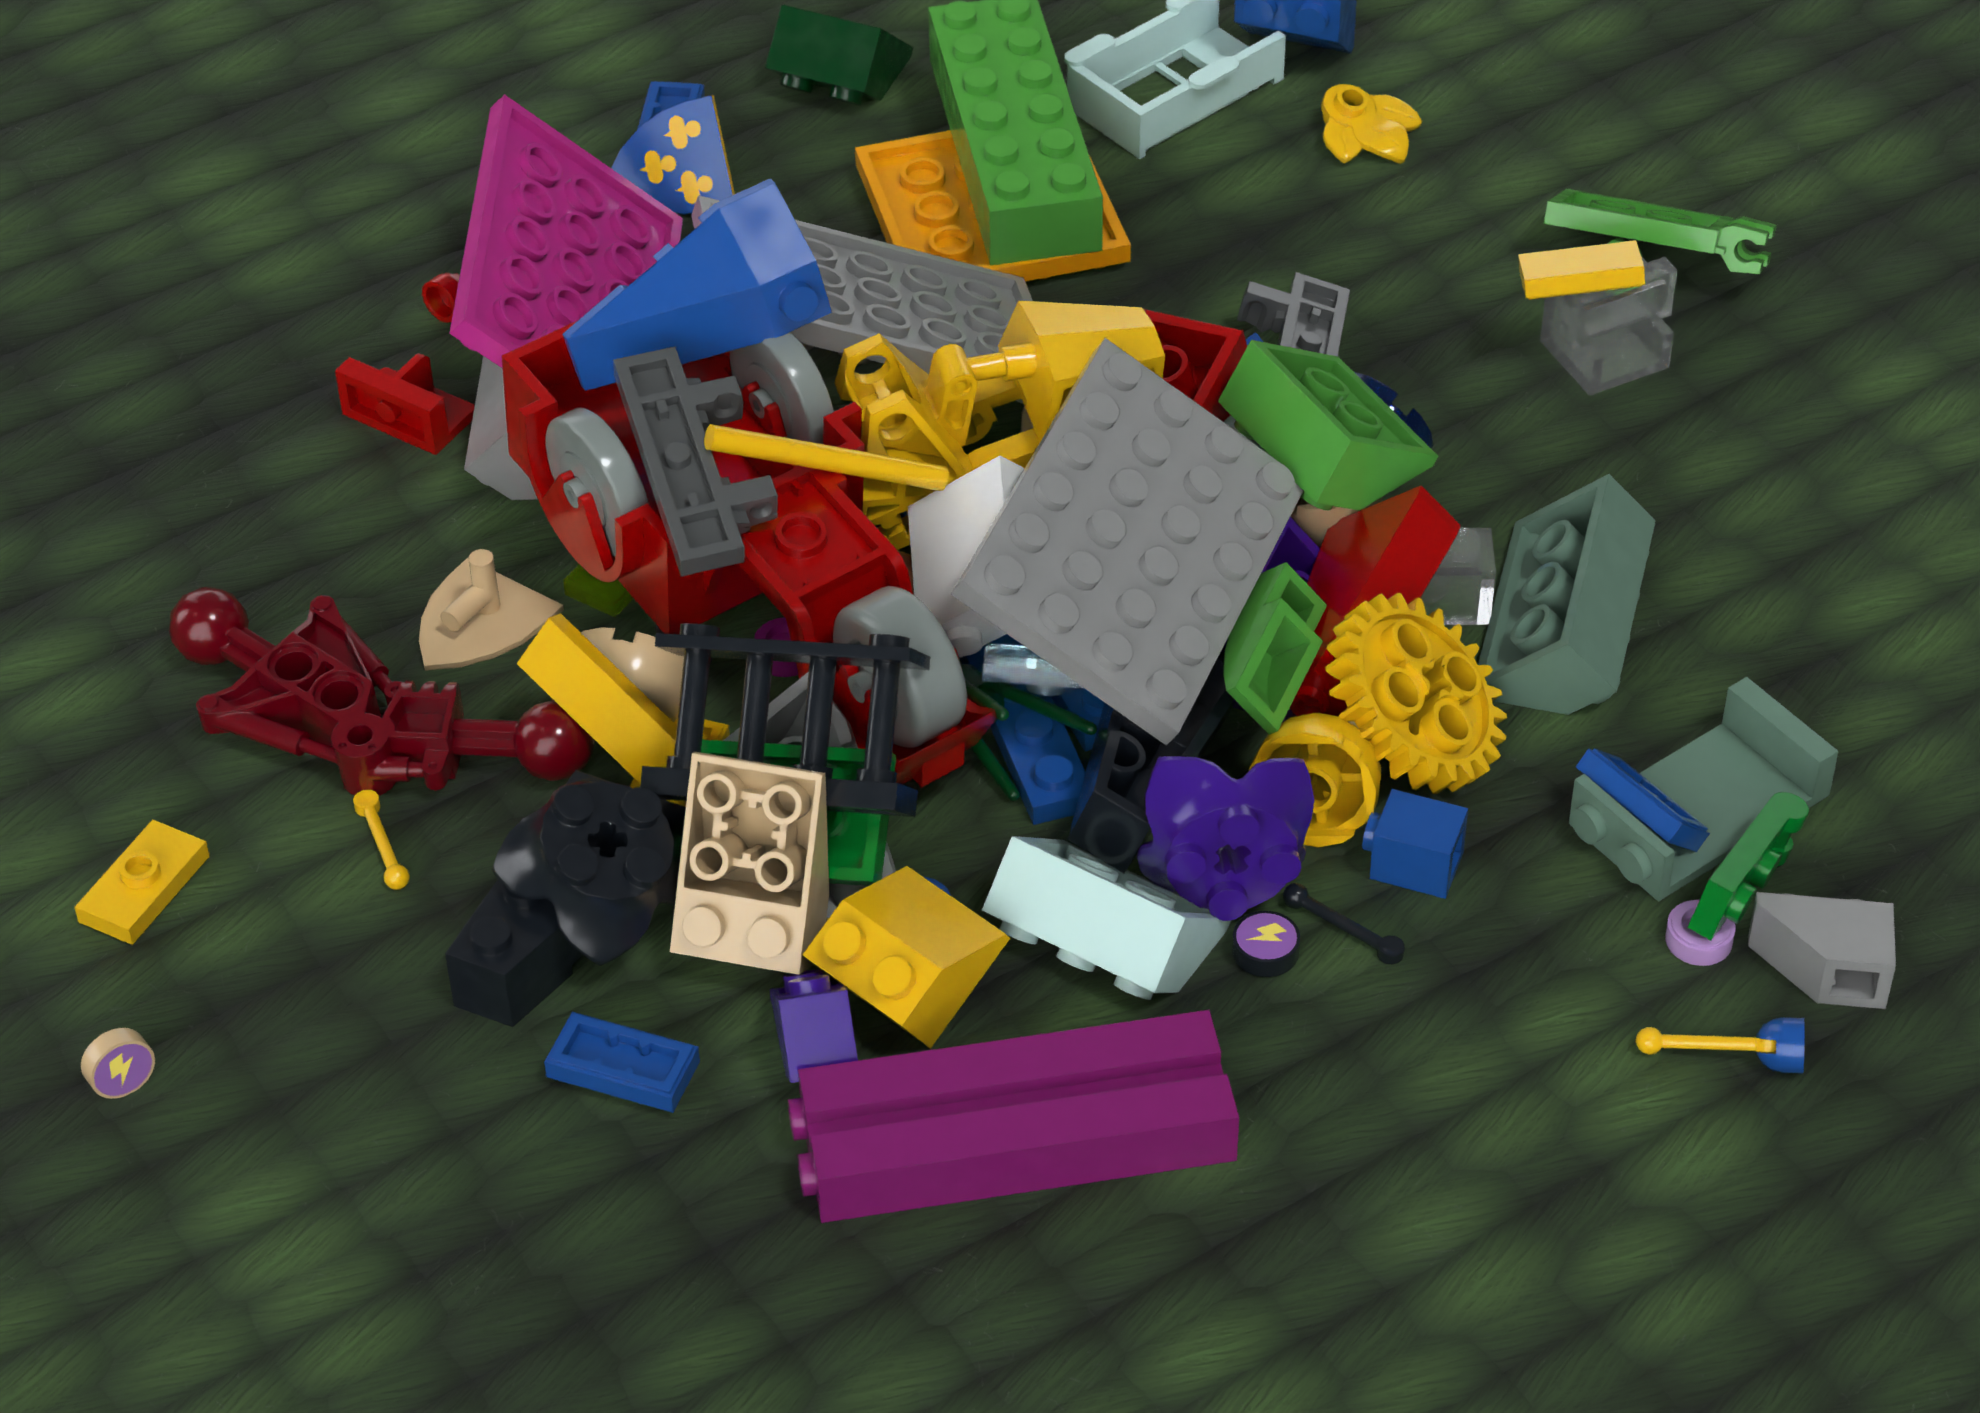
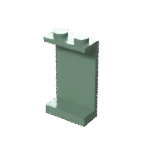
M1745 677L1728 687L1722 724L1640 772L1643 777L1708 828L1707 832L1710 834L1697 852L1668 843L1650 827L1642 824L1585 774L1574 780L1569 824L1585 843L1594 845L1617 865L1627 880L1640 885L1659 902L1722 863L1774 794L1788 792L1797 795L1806 802L1808 808L1828 797L1831 791L1838 750L1752 680Z

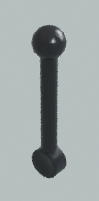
M1292 883L1285 888L1283 899L1288 907L1293 909L1303 907L1377 949V956L1383 963L1394 965L1402 961L1405 944L1399 937L1388 935L1382 938L1310 897L1307 888L1302 884Z

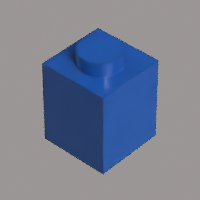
M1391 789L1382 814L1371 812L1364 832L1362 849L1372 852L1369 879L1446 899L1464 853L1468 808Z

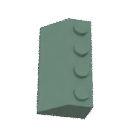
M1610 474L1515 522L1478 665H1489L1493 669L1491 674L1485 677L1487 685L1500 689L1503 694L1495 699L1494 702L1569 715L1592 703L1600 704L1617 692L1656 520Z

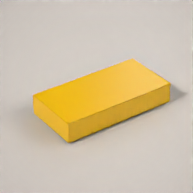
M1636 240L1518 254L1519 273L1525 298L1529 300L1645 285L1644 264Z

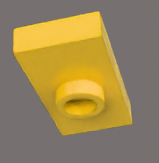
M152 819L74 907L78 922L133 945L210 857L207 842Z

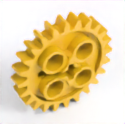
M1396 593L1388 600L1383 594H1379L1369 602L1364 601L1344 616L1345 620L1333 629L1337 638L1330 642L1326 648L1336 659L1325 666V671L1340 680V683L1329 691L1330 696L1345 701L1347 709L1339 714V718L1346 722L1354 721L1361 737L1368 739L1374 746L1377 762L1383 758L1390 761V777L1396 780L1407 772L1412 789L1417 790L1427 783L1432 793L1438 794L1447 787L1451 792H1456L1466 784H1470L1490 770L1489 765L1501 756L1496 746L1506 740V735L1496 725L1507 719V714L1492 703V701L1503 695L1500 689L1487 685L1485 677L1493 671L1492 667L1489 665H1478L1474 659L1480 647L1477 643L1465 646L1460 641L1462 626L1457 624L1450 629L1444 626L1443 610L1438 608L1431 614L1426 615L1425 606L1421 598L1417 597L1407 605L1401 593Z

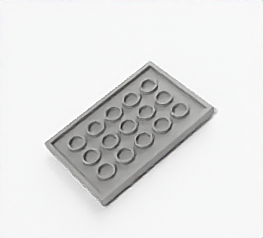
M698 195L691 215L694 229L701 224L698 217L713 204L719 202V200ZM795 220L817 261L832 313L791 331L806 350L818 347L838 352L842 356L845 348L880 333L901 353L929 374L933 354L944 345L957 344L961 346L967 357L998 353V344L1017 302L1033 301L1023 277ZM873 355L864 358L859 363L866 364L870 360L885 363L886 358L880 355ZM1022 399L1016 400L1017 402L1023 403Z
M1104 338L1086 363L951 595L1160 742L1167 745L1180 732L1303 490L1295 483L1293 474L1285 465L1278 462L1184 393Z

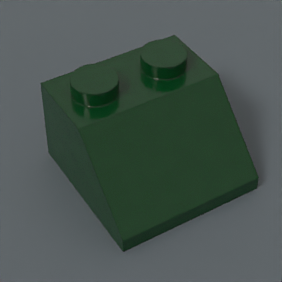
M781 4L765 68L782 76L781 86L805 93L812 92L813 84L830 88V98L860 106L863 97L879 101L883 99L910 60L914 47L878 27Z

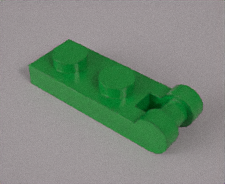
M1779 792L1770 798L1708 880L1687 928L1712 940L1727 919L1736 924L1740 922L1757 891V888L1752 885L1763 890L1777 866H1782L1786 863L1794 844L1790 836L1792 833H1797L1802 829L1809 813L1808 805L1803 799L1788 792Z

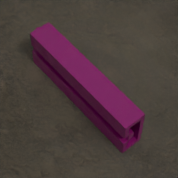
M1210 1010L798 1069L800 1098L788 1099L793 1141L806 1139L808 1153L797 1154L803 1197L816 1195L821 1223L1237 1161L1239 1115L1228 1075L1224 1074L1222 1070L1221 1049Z

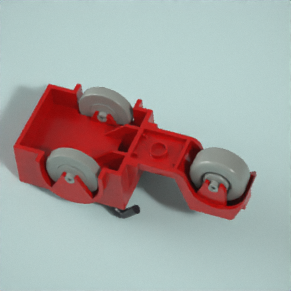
M577 321L502 355L509 455L530 478L537 499L549 523L565 548L582 568L600 581L610 583L618 580L655 622L656 633L679 634L680 624H701L764 593L786 618L791 641L869 645L870 634H889L910 638V648L931 657L930 669L900 668L892 751L897 756L895 772L897 773L896 783L902 785L914 779L922 788L964 765L965 750L975 746L997 718L995 709L981 707L967 698L965 678L957 650L953 647L937 618L921 600L913 595L909 572L902 556L863 514L864 477L712 451L720 477H728L730 483L771 475L778 495V517L751 526L749 531L740 534L745 547V562L681 576L617 383L587 391L580 385L562 335ZM791 332L777 338L764 339L762 343L682 364L686 378H700L701 383L736 376L743 397L742 419L719 426L865 452V444L861 441L862 409L856 402H853L839 410H833L828 390L816 364L805 347ZM796 662L799 678L809 672L810 663ZM836 665L833 701L850 722L857 747L866 749L873 667Z

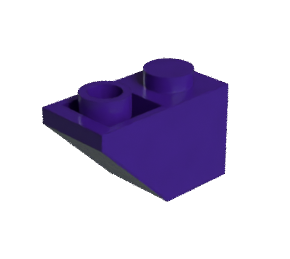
M817 969L804 971L800 975L791 973L783 975L784 987L769 989L785 1074L790 1083L799 1082L798 1069L858 1061L848 990L835 979H829V975H824L823 970Z

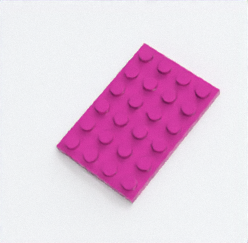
M504 94L490 108L449 334L460 340L468 349L477 351L502 368V355L579 320L619 285L629 286L657 262L653 256L668 243L674 247L680 242L683 218Z

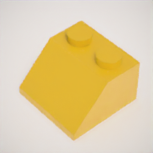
M905 866L843 899L802 955L831 978L840 982L849 991L931 1049L1010 940V937L923 876Z

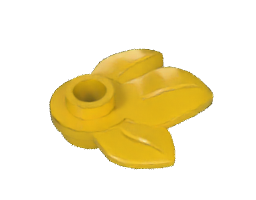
M1339 84L1329 88L1321 102L1323 120L1326 124L1322 134L1323 141L1330 152L1342 163L1353 160L1364 149L1385 159L1402 164L1406 159L1409 147L1407 132L1418 129L1422 123L1418 113L1402 100L1390 95H1369L1366 91L1354 85Z

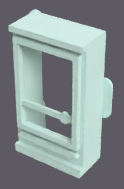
M1166 0L1168 11L1114 39L1109 34H1100L1065 53L1067 90L1077 116L1135 157L1141 159L1146 156L1147 150L1243 98L1250 91L1257 90L1264 83L1269 81L1272 84H1276L1283 80L1286 35L1277 31L1248 47L1218 27L1219 0ZM1184 57L1200 69L1189 76V80H1186L1166 65ZM1155 71L1178 85L1142 106L1120 92L1122 89Z

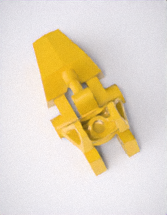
M1018 301L998 344V353L967 357L961 346L957 344L944 345L933 354L928 374L879 333L843 350L834 384L841 400L856 402L862 409L861 441L865 444V452L946 466L949 473L947 484L999 455L1025 468L1092 353L1104 338L1111 341L1162 379L1165 353L1156 328L1142 307ZM880 355L886 358L883 366L873 373L859 374L855 372L857 364L866 357ZM1022 399L1034 428L977 448L969 454L964 452L963 446L976 443L984 438L990 431L992 423L998 421L993 408ZM864 478L863 514L874 525L881 524L877 529L899 550L910 545L908 515L901 518L900 513L906 511L908 514L909 505L936 490Z

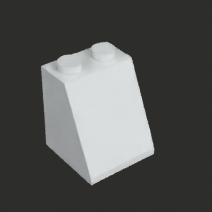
M1000 455L947 484L943 491L936 490L908 506L914 596L921 600L937 618L960 658L977 653L981 650L982 646L1006 634L951 595L1025 469Z

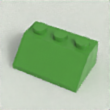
M1251 340L1218 400L1236 420L1234 427L1244 436L1256 441L1271 457L1290 469L1295 483L1303 490L1301 497L1312 506L1329 511L1333 506L1362 510L1433 467L1438 458V455L1338 356Z

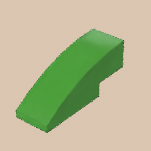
M1287 562L1260 574L1228 637L1224 653L1223 675L1226 691L1269 735L1279 730L1323 642L1314 631L1327 607V604Z

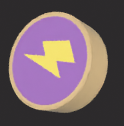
M116 1028L101 1034L90 1043L81 1060V1071L84 1078L98 1095L109 1099L122 1098L138 1090L149 1079L155 1066L153 1050L137 1031L130 1028Z

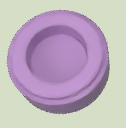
M1689 900L1677 905L1669 914L1665 941L1670 952L1683 962L1698 966L1713 965L1724 960L1732 949L1735 923L1727 919L1714 938L1709 940L1687 928L1699 900Z

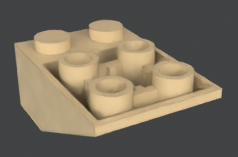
M693 752L670 952L800 975L814 965L802 954L824 926L827 918L829 870L826 773Z

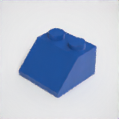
M1235 0L1234 22L1251 34L1268 37L1280 31L1286 35L1287 41L1351 53L1354 48L1357 0Z

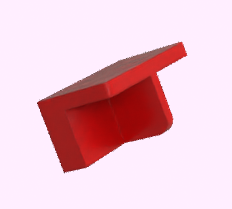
M421 353L413 356L398 371L389 367H383L379 370L351 357L335 370L343 415L434 455H437L473 419L474 404L434 387L430 358Z

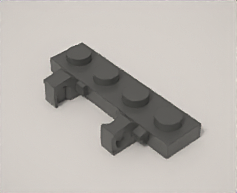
M1295 272L1288 293L1249 281L1241 300L1237 321H1246L1256 326L1260 332L1269 329L1275 333L1280 332L1277 345L1338 356L1350 289Z
M676 347L614 359V377L680 575L685 576L745 562V547L740 534L749 531L751 526L778 517V495L771 475L736 483H730L728 477L721 478L712 451L705 449L704 437L710 424L723 425L742 419L743 397L736 376L702 383L700 378H686Z

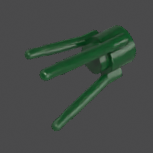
M971 664L961 665L966 683L967 698L981 707L995 709L997 718L994 723L998 719L1005 721L1009 718V711L1004 708V698L1088 735H1094L1097 732V725L1012 686L998 674L987 677ZM981 738L971 748L1008 799L1017 801L1020 797L1018 789Z

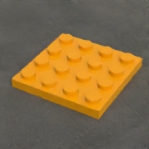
M951 130L855 147L857 170L885 240L889 244L1023 277L1025 282L1131 262V243L1092 160L1091 163L1103 196L1102 251L990 266Z

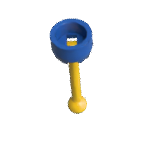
M1783 1017L1772 1019L1761 1027L1756 1037L1661 1034L1656 1028L1646 1027L1638 1032L1636 1045L1645 1054H1655L1661 1048L1755 1051L1761 1063L1770 1070L1781 1073H1803L1805 1022L1804 1018Z

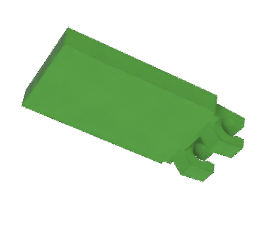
M1566 189L1547 201L1544 224L1720 254L1730 272L1760 274L1763 267L1769 265L1771 253L1766 251L1753 253L1746 248L1745 240H1750L1756 245L1765 246L1768 243V238L1772 239L1775 236L1777 226L1745 216L1733 219L1732 217Z

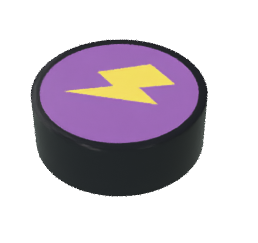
M1257 911L1244 916L1236 924L1233 931L1232 954L1237 965L1244 971L1255 976L1274 977L1288 972L1298 961L1300 932L1297 925L1287 916L1273 911Z

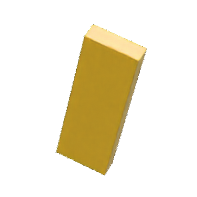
M561 613L548 618L516 664L640 784L642 766L666 768L667 756H674L677 725Z

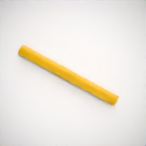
M713 424L708 426L704 437L705 449L710 451L943 491L948 482V468L942 465Z

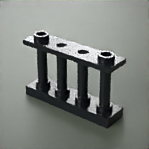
M693 623L680 624L679 634L656 633L655 647L678 656H684L674 756H667L666 768L642 766L640 787L653 791L663 800L687 801L692 753H701L711 657L746 659L737 759L761 763L764 760L773 661L810 663L800 764H794L793 768L826 773L827 811L916 817L918 790L896 783L897 773L891 771L900 668L930 669L931 657L910 648V638L889 634H870L869 645L719 637V627ZM836 665L873 667L864 769H857L856 780L832 779L833 768L827 767Z

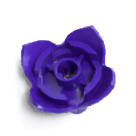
M1159 757L1145 792V812L1153 833V840L1143 843L1137 853L1141 873L1154 884L1179 894L1180 897L1199 908L1209 909L1213 917L1223 921L1237 919L1248 908L1273 898L1288 882L1293 881L1300 874L1301 863L1306 855V848L1303 844L1312 819L1314 794L1310 774L1304 759H1268L1255 764L1243 778L1234 779L1214 762L1198 757Z

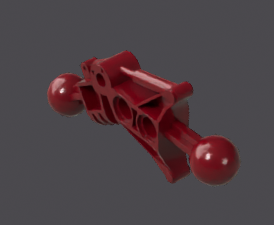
M202 587L183 595L171 611L169 624L171 641L185 659L202 665H217L228 660L246 671L231 687L199 698L196 708L203 730L209 734L231 732L297 756L307 753L336 763L339 767L344 788L352 795H356L362 790H373L378 795H383L392 789L396 782H410L411 777L424 778L427 788L430 790H440L446 786L448 779H456L461 755L517 757L521 765L532 776L549 781H558L570 778L576 770L581 771L584 769L593 754L595 740L554 700L534 705L522 714L519 721L464 719L462 697L457 682L446 684L441 693H439L435 681H427L422 685L419 692H417L413 680L392 682L388 677V668L344 620L336 607L334 599L330 596L321 595L314 598L310 603L307 620L276 646L248 629L249 620L247 612L230 592L218 588ZM374 686H377L386 698L388 707L382 718Z

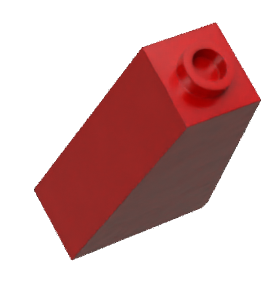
M1422 485L1343 517L1327 529L1307 582L1327 604L1314 631L1323 642L1290 706L1292 712L1297 716L1311 713L1339 716L1342 711L1347 709L1344 700L1330 696L1329 692L1340 683V680L1325 671V666L1336 659L1326 649L1327 645L1337 638L1333 631L1334 627L1345 620L1344 616L1364 601L1369 602L1379 594H1383L1388 600L1396 593H1401L1407 605L1417 597L1421 598L1458 535L1461 525Z

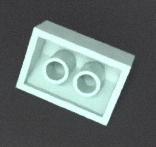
M1016 836L1011 837L982 908V911L1003 920L1000 930L1005 934L1029 944H1037L1039 938L1059 947L1056 955L1059 960L1089 972H1093L1097 965L1117 975L1113 983L1116 987L1129 994L1151 1000L1153 993H1178L1226 933L1231 920L1223 921L1213 917L1209 909L1199 908L1180 897L1179 894L1160 887L1127 870L1123 874L1086 850L1059 839Z

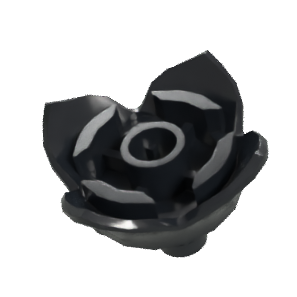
M577 781L560 786L552 793L550 800L543 807L523 818L509 831L496 855L492 872L510 892L526 900H550L555 906L558 927L569 944L585 957L602 966L618 958L639 942L648 930L654 910L659 904L675 905L682 837L669 824L668 819L661 812V801L653 791L643 787L631 788L630 786L607 781ZM600 849L609 852L613 857L600 856Z

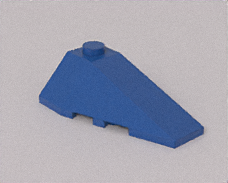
M771 178L713 204L698 217L701 224L676 246L672 247L669 243L653 256L657 262L629 286L619 285L562 334L580 385L585 391L616 383L613 367L614 359L676 347L681 364L762 343L764 339L783 336L832 313L817 261L776 183Z

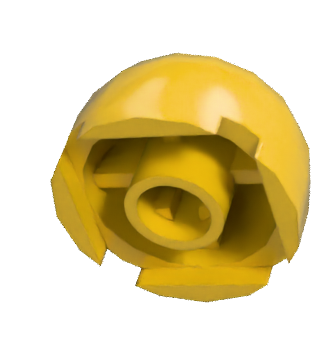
M1311 713L1290 717L1281 724L1277 732L1266 736L1252 760L1249 770L1255 764L1272 758L1304 759L1311 778L1314 806L1312 819L1303 845L1324 847L1344 843L1354 836L1356 829L1368 821L1371 812L1374 813L1379 798L1381 766L1376 760L1375 748L1368 739L1361 737L1357 726L1340 719L1339 716Z

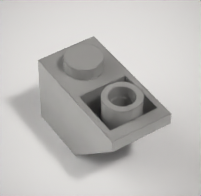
M1756 892L1748 934V946L1816 1003L1886 1009L1896 967L1893 903L1800 896L1788 893Z

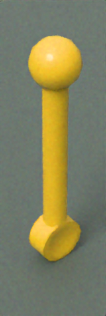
M362 790L353 798L355 812L360 816L366 817L386 867L384 872L385 884L391 889L401 890L409 883L410 875L405 866L398 864L378 815L381 808L379 795L373 790Z

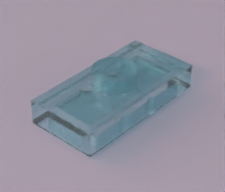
M994 643L985 645L982 681L1027 684L1026 690L1028 692L1046 696L1062 695L1065 693V687L1085 689L1025 646Z

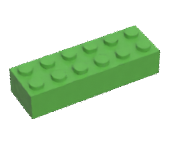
M1038 0L955 1L948 5L928 7L930 62L990 266L1102 251L1103 196Z

